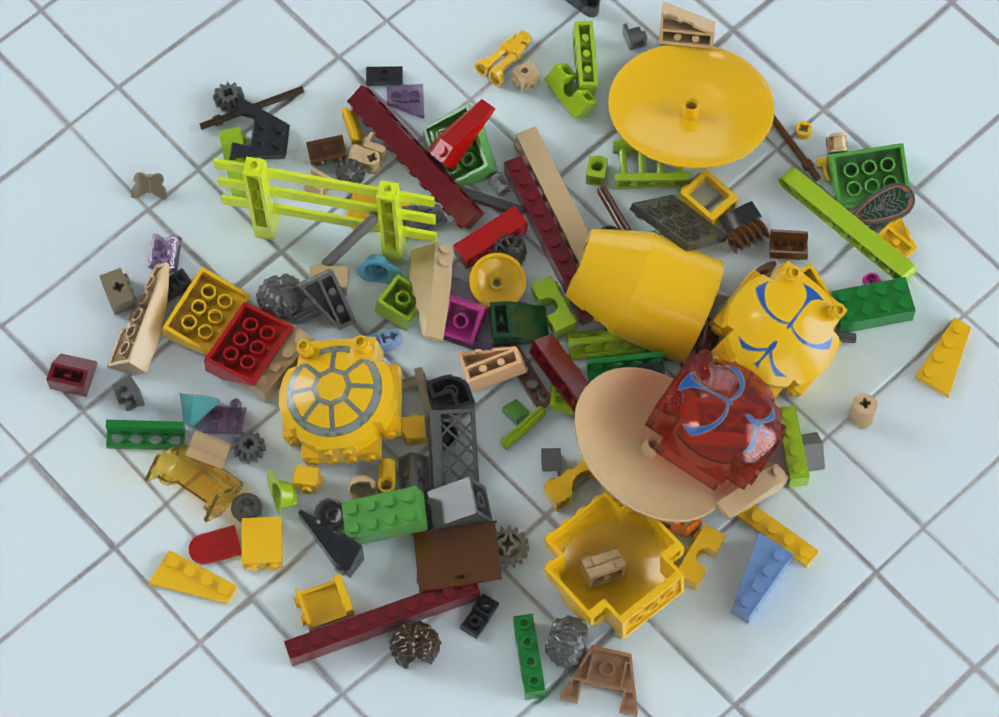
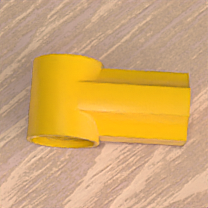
M391 458L379 460L377 484L379 494L396 490V461ZM386 486L391 487L389 490H383Z

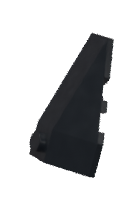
M300 509L298 514L301 522L331 561L335 570L342 576L347 575L351 577L365 560L362 545L342 532L338 535L330 525L323 527L320 520Z

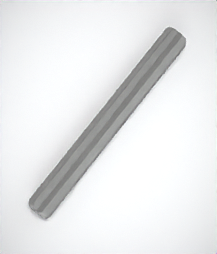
M372 212L321 263L325 266H333L379 222L378 213Z

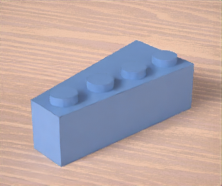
M759 533L731 613L748 624L791 563L793 553Z

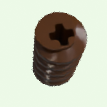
M755 218L753 222L749 221L746 225L743 224L740 228L737 227L734 231L727 232V240L731 250L737 254V248L743 251L744 244L747 248H750V241L756 245V238L762 242L763 235L768 239L770 234L766 225L759 218Z

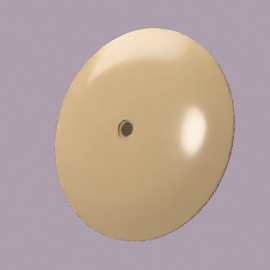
M624 367L604 372L594 378L581 393L576 405L574 418L575 435L581 455L597 481L615 499L628 508L656 520L688 522L702 518L717 508V502L731 485L733 461L729 447L686 443L680 407L691 397H699L688 388L677 392L681 383L653 370Z

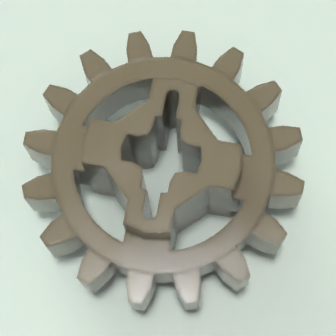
M508 525L507 530H504L500 526V532L496 531L498 551L503 556L499 555L500 566L505 564V569H508L509 564H511L515 568L516 562L522 564V557L527 558L526 552L529 551V545L526 544H528V538H524V532L518 533V527L511 530V526ZM509 541L510 547L508 549V553H506V545Z

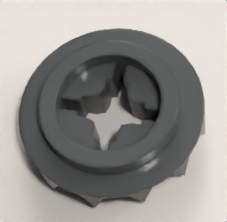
M348 158L342 160L337 165L335 177L338 180L361 184L365 177V170L359 161ZM348 166L350 171L355 173L352 179L349 178V175H343L347 173Z
M242 493L232 501L231 512L233 517L239 522H242V518H258L261 515V500L252 493ZM242 503H244V505L246 506L251 505V513L247 511L243 512L244 509Z

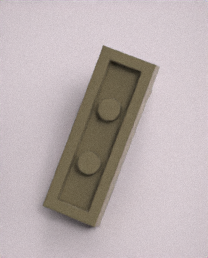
M422 367L414 369L416 376L402 379V391L416 387L419 388L427 422V411L433 410V405L426 383V375Z

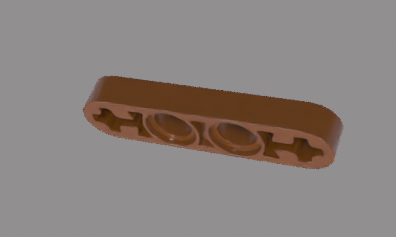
M509 344L506 347L516 346L528 368L527 373L516 376L537 408L539 406L547 408L550 404L549 392L521 348L516 344ZM535 380L537 386L530 388L527 386V382ZM538 391L542 398L546 397L545 402L538 401Z

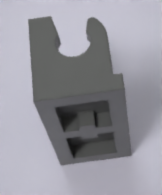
M131 375L112 385L119 404H123L126 401L132 402L130 406L125 408L126 411H132L140 405H145L141 391Z

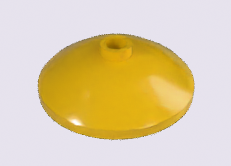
M491 253L483 256L474 264L470 272L469 286L474 298L480 304L490 306V302H518L525 291L526 276L520 263L513 257L503 253ZM493 281H498L500 285L498 287L494 286Z

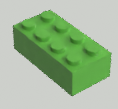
M417 486L342 502L344 533L360 545L427 530L424 493Z

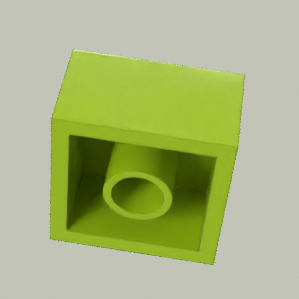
M397 274L377 300L374 310L404 331H407L419 315V311L416 310L415 306L416 299L412 294V284Z

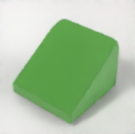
M517 399L502 407V412L515 425L530 413Z

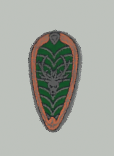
M890 184L862 202L856 208L853 215L865 225L891 222L905 217L912 211L915 205V195L911 188L905 184Z

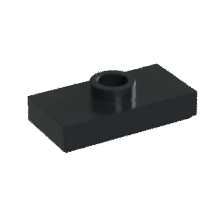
M403 66L366 67V86L403 85Z

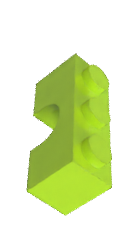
M567 63L555 64L544 79L549 89L557 95L559 101L565 105L572 117L575 119L587 118L599 102L588 89L577 90L574 93L572 85L577 75Z
M549 276L531 284V294L537 305H551L556 308L554 313L547 316V324L553 336L557 339L567 333L576 331L578 320L575 313L570 312L567 298L565 296L562 297L558 281L554 282L552 276Z

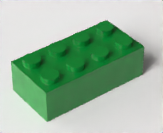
M906 277L831 292V297L843 304L847 309L845 315L836 324L838 332L850 333L912 321L916 312Z

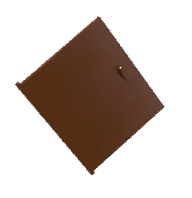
M497 520L412 533L411 536L414 537L419 592L502 580L495 527Z

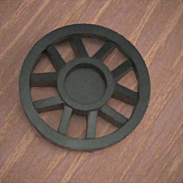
M507 234L497 240L493 253H503L514 259H520L518 262L521 265L525 261L527 248L522 238L514 234ZM503 240H504L505 243H506L505 246H503V245L501 244V242H502ZM498 246H500L502 249L499 252H497ZM518 252L523 253L522 257L517 256Z

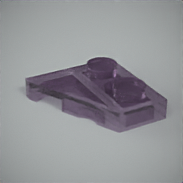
M423 84L386 86L388 106L419 118H425Z

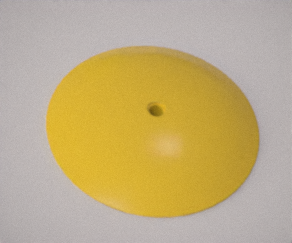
M668 44L645 51L631 59L618 72L612 82L608 98L609 113L613 125L619 135L633 149L657 162L690 169H704L726 165L751 153L763 142L769 133L775 109L772 92L757 69L741 57L714 46L713 49Z

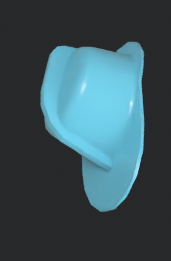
M372 254L366 257L365 261L357 269L358 275L362 279L390 284L397 274L402 276L401 271L379 254Z

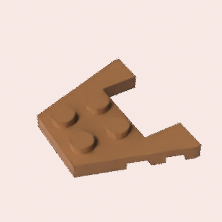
M592 645L569 680L566 688L560 694V700L578 704L582 684L623 693L619 713L637 717L638 709L632 655Z

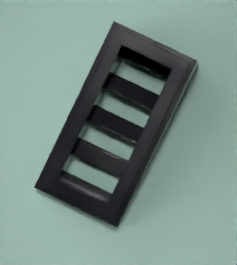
M183 268L169 276V288L172 292L168 293L167 303L185 293L192 282ZM176 283L178 287L175 289L172 284Z

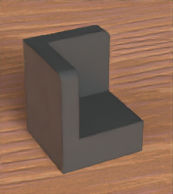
M627 23L623 24L622 34L629 51L647 46V34L645 31H641L640 27L629 29Z
M541 448L543 472L557 471V476H561V448Z

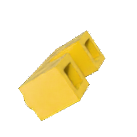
M704 524L702 529H697L693 537L694 543L692 546H687L683 554L685 555L682 562L678 561L676 565L684 574V584L694 590L697 589L706 573V567L699 564L696 558L701 554H707L715 558L725 540L724 534Z

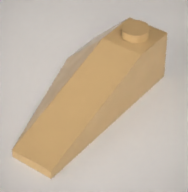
M756 460L743 467L716 506L729 520L780 492L790 477L777 463Z

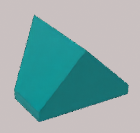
M179 393L183 421L186 425L192 427L220 402L219 398L213 396Z

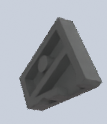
M435 204L434 207L423 205L401 206L402 209L436 215L435 225L405 220L410 228L432 231L448 222L441 206Z

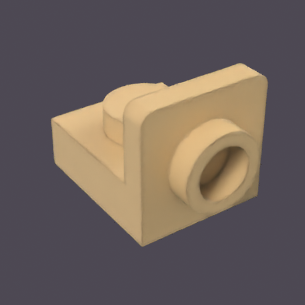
M370 131L368 137H364L361 146L377 151L380 154V161L384 162L387 157L386 147L380 143H374V133Z

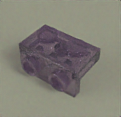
M157 233L153 234L148 267L153 270L155 265L167 262L169 264V273L176 272L182 238L179 235L162 238Z

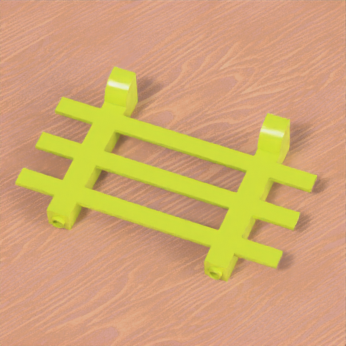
M246 157L245 163L217 158L213 160L215 169L242 173L243 181L218 176L217 181L219 187L246 191L247 198L222 194L221 199L224 205L249 209L255 237L273 240L280 215L356 228L364 220L273 203L272 196L370 214L372 212L378 213L379 222L370 231L380 232L382 256L388 261L401 263L407 237L437 242V232L403 226V220L435 225L436 215L401 208V202L434 207L435 198L400 191L399 183L380 180L379 187L268 168L266 160ZM269 178L376 197L377 204L271 186Z

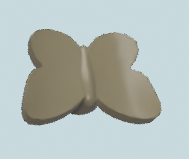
M138 172L134 175L133 180L136 184L132 188V198L140 197L148 192L161 199H167L166 188L162 185L164 181L162 174L146 175Z

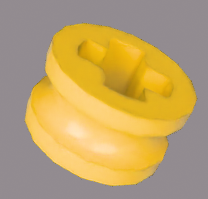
M801 121L797 123L795 134L799 139L805 140L811 136L812 126L809 122ZM800 128L807 129V132L800 131Z

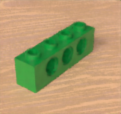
M533 613L513 616V628L525 700L545 697V684Z

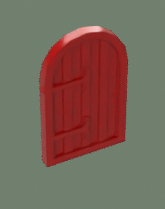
M235 525L200 534L192 539L188 547L191 559L201 565L242 555Z

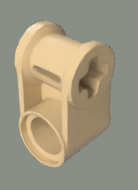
M847 132L832 133L826 137L827 153L849 151L846 139Z
M356 144L351 146L346 159L352 158L359 161L363 165L365 172L370 174L380 172L382 164L380 162V154L377 151Z

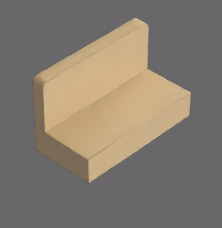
M195 430L185 455L222 469L232 443Z

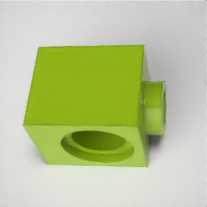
M589 156L586 184L604 185L608 158ZM599 168V169H601V170H600V171H595V170H593V169Z

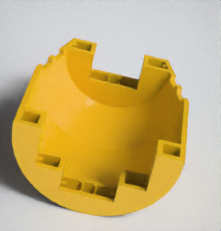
M592 228L583 248L585 250L580 264L570 281L565 296L581 310H586L594 317L593 320L603 324L610 334L651 352L664 351V357L677 363L685 361L696 343L712 308L722 279L724 262L655 232Z

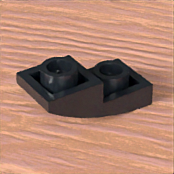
M750 201L730 211L718 220L725 231L729 232L734 231L737 227L740 228L743 224L746 225L749 221L753 222L755 218H761L762 215L753 201Z
M482 593L473 605L469 615L461 624L460 629L477 639L497 610L499 602Z

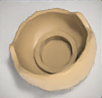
M358 475L352 478L348 485L350 500L376 495L378 491L374 479L367 475Z

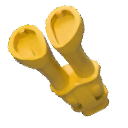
M521 30L518 34L515 33L500 44V47L493 54L478 60L474 64L476 71L482 76L488 74L491 83L498 87L501 86L504 82V71L513 62L521 58V55L529 46L532 36L524 30ZM503 55L506 56L501 62H499L496 66H494V67L492 68V66H493Z

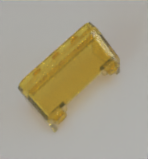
M180 444L156 454L144 480L148 482L158 478L162 484L167 486L177 483L205 502L204 510L206 511V516L203 520L205 522L221 516L240 493L244 485L239 478L224 468L221 469L186 456L189 445Z

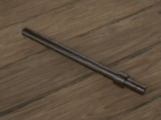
M300 86L253 104L259 108H264L302 94L304 89ZM236 110L221 116L220 114L215 115L212 119L199 123L201 130L212 126L218 127L223 125V122L237 118L240 115H236Z

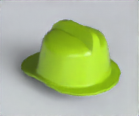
M269 469L267 471L268 488L273 498L276 512L280 515L282 509L297 505V494L291 483L277 480L275 473Z

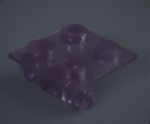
M237 398L231 400L230 407L215 406L206 414L203 433L242 434L246 407H242V403Z

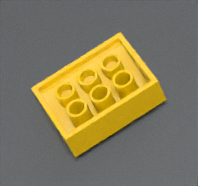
M201 267L164 324L161 335L178 345L207 356L242 303H247L251 295L206 268Z

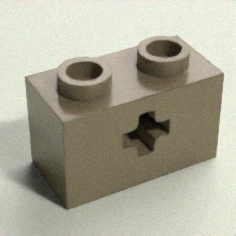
M121 268L99 276L114 315L136 307L134 300L137 297L133 289L129 290L128 284L131 283L127 273L123 274Z

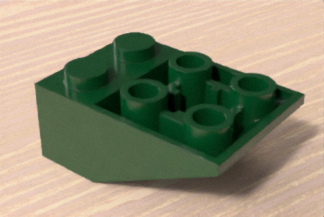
M512 301L490 302L489 319L492 346L532 344L533 340L549 335L546 306Z

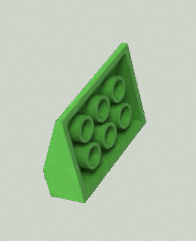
M468 103L423 127L428 148L442 131L468 111L472 105ZM484 127L454 170L432 156L460 186L484 181L498 173Z
M904 143L826 155L835 200L846 209L858 207L871 195L890 184L902 183L910 187Z

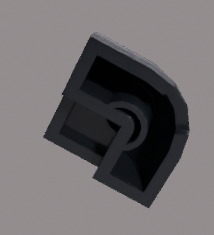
M449 374L426 381L435 410L472 409L475 407V400L466 380ZM441 414V420L450 417L448 414Z

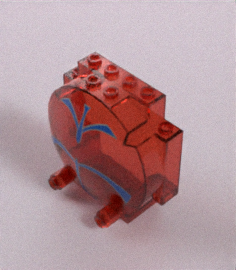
M706 349L700 350L698 354L693 352L654 406L645 426L663 437L655 450L657 454L715 491L718 485L723 486L726 480H729L745 490L748 484L753 485L758 477L755 473L757 470L760 472L763 470L785 437L783 431L786 426L781 423L780 408L774 403L776 397L769 386L748 368L722 360L720 363H712V353Z

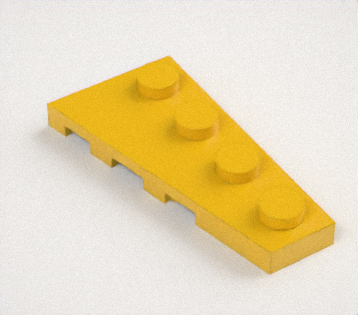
M954 317L916 374L915 379L948 398L971 326Z
M170 550L149 581L150 586H158L170 591L175 590L186 595H195L226 605L229 604L238 589L237 585Z

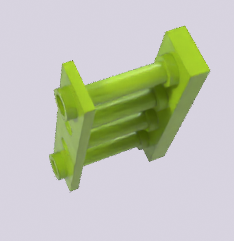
M624 139L613 142V153H619L620 173L615 174V189L682 188L686 184L689 185L690 172H684L683 168L676 167V172L666 173L664 164L657 162V173H647L644 155L633 149ZM627 153H638L639 173L627 172Z

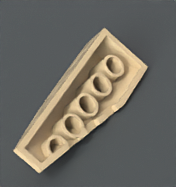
M438 242L411 250L409 282L413 287L412 294L416 299L415 306L416 310L419 311V322L423 338L442 342L451 289L453 246Z
M167 262L154 266L144 286L146 291L138 297L136 310L134 313L130 312L127 318L130 320L126 329L122 328L107 365L108 368L133 375L147 373L150 369L152 357L157 350L167 306L169 287V264Z

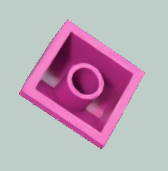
M455 294L449 297L444 335L474 345L484 325L489 306Z

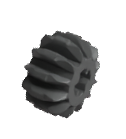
M228 81L226 85L220 83V88H215V94H213L215 106L217 108L220 107L222 112L228 109V112H231V109L236 110L238 98H245L241 86L237 87L235 82L231 85Z
M249 431L248 435L242 432V438H235L236 443L233 444L234 455L239 457L240 462L246 459L248 465L251 460L257 463V457L263 458V452L266 451V446L263 445L265 443L264 438H260L258 432L254 435L252 431Z

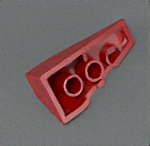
M481 99L442 131L427 151L440 162L454 170L496 108Z

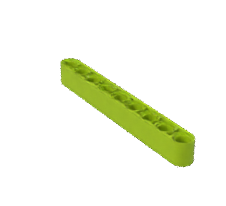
M791 167L779 178L778 182L785 191L891 278L906 277L908 281L917 272L915 265L798 169Z

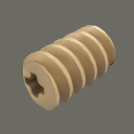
M866 393L855 396L849 412L850 422L860 429L868 428L873 422L878 402L876 399Z

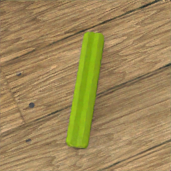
M541 406L536 408L500 440V445L505 450L509 449L546 416V410Z

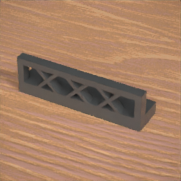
M409 452L398 458L399 487L403 489L417 486L424 493L427 530L425 531L432 530L431 509L427 504V491H430L429 457ZM417 460L422 461V470L418 467ZM418 478L422 480L423 488L418 484Z

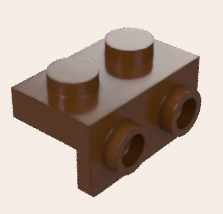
M343 135L306 142L310 163H315V167L326 165V161L333 160V163L341 162L344 160V157H347Z
M772 229L769 240V257L807 260L808 231Z
M711 318L706 319L697 342L694 360L699 364L712 360V356L709 353L719 342L720 336L715 334L711 330L712 327L708 325L712 320Z

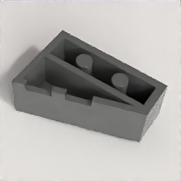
M327 269L295 284L296 288L335 329L341 330L356 323L333 270Z

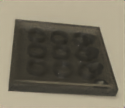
M673 194L632 203L629 209L635 213L637 218L646 221L686 252L723 243L728 238L726 233Z

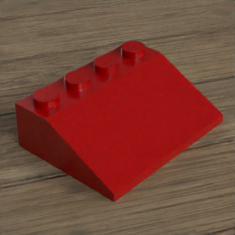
M243 302L204 359L205 371L223 380L255 386L294 328L293 325Z

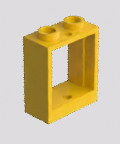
M705 169L702 173L696 174L689 185L686 184L681 188L679 201L712 229L720 222L719 218L737 207L739 197ZM704 182L708 183L725 198L711 213L690 195Z

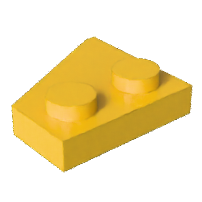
M903 218L891 221L878 235L908 259L916 251L917 247L914 240L910 237L908 227L906 228Z

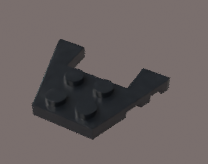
M239 97L235 114L254 119L251 144L246 146L233 142L230 148L229 160H236L237 158H244L246 160V157L285 159L290 125Z

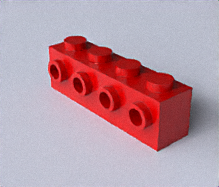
M513 206L453 245V253L467 270L473 267L483 256L493 253L495 243L502 236L507 234H514L519 237L524 236L528 231V222L518 209ZM503 240V241L501 242V244H502L503 246H505L506 243H505V241Z

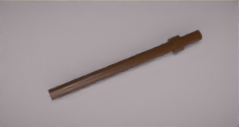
M774 115L773 126L800 160L802 168L806 172L808 171L815 181H818L821 176L814 168V163L811 159H807Z

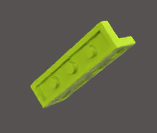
M608 329L567 333L571 359L646 352V349L610 334Z

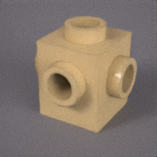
M532 60L524 64H518L512 69V84L523 92L531 90L540 83V72Z

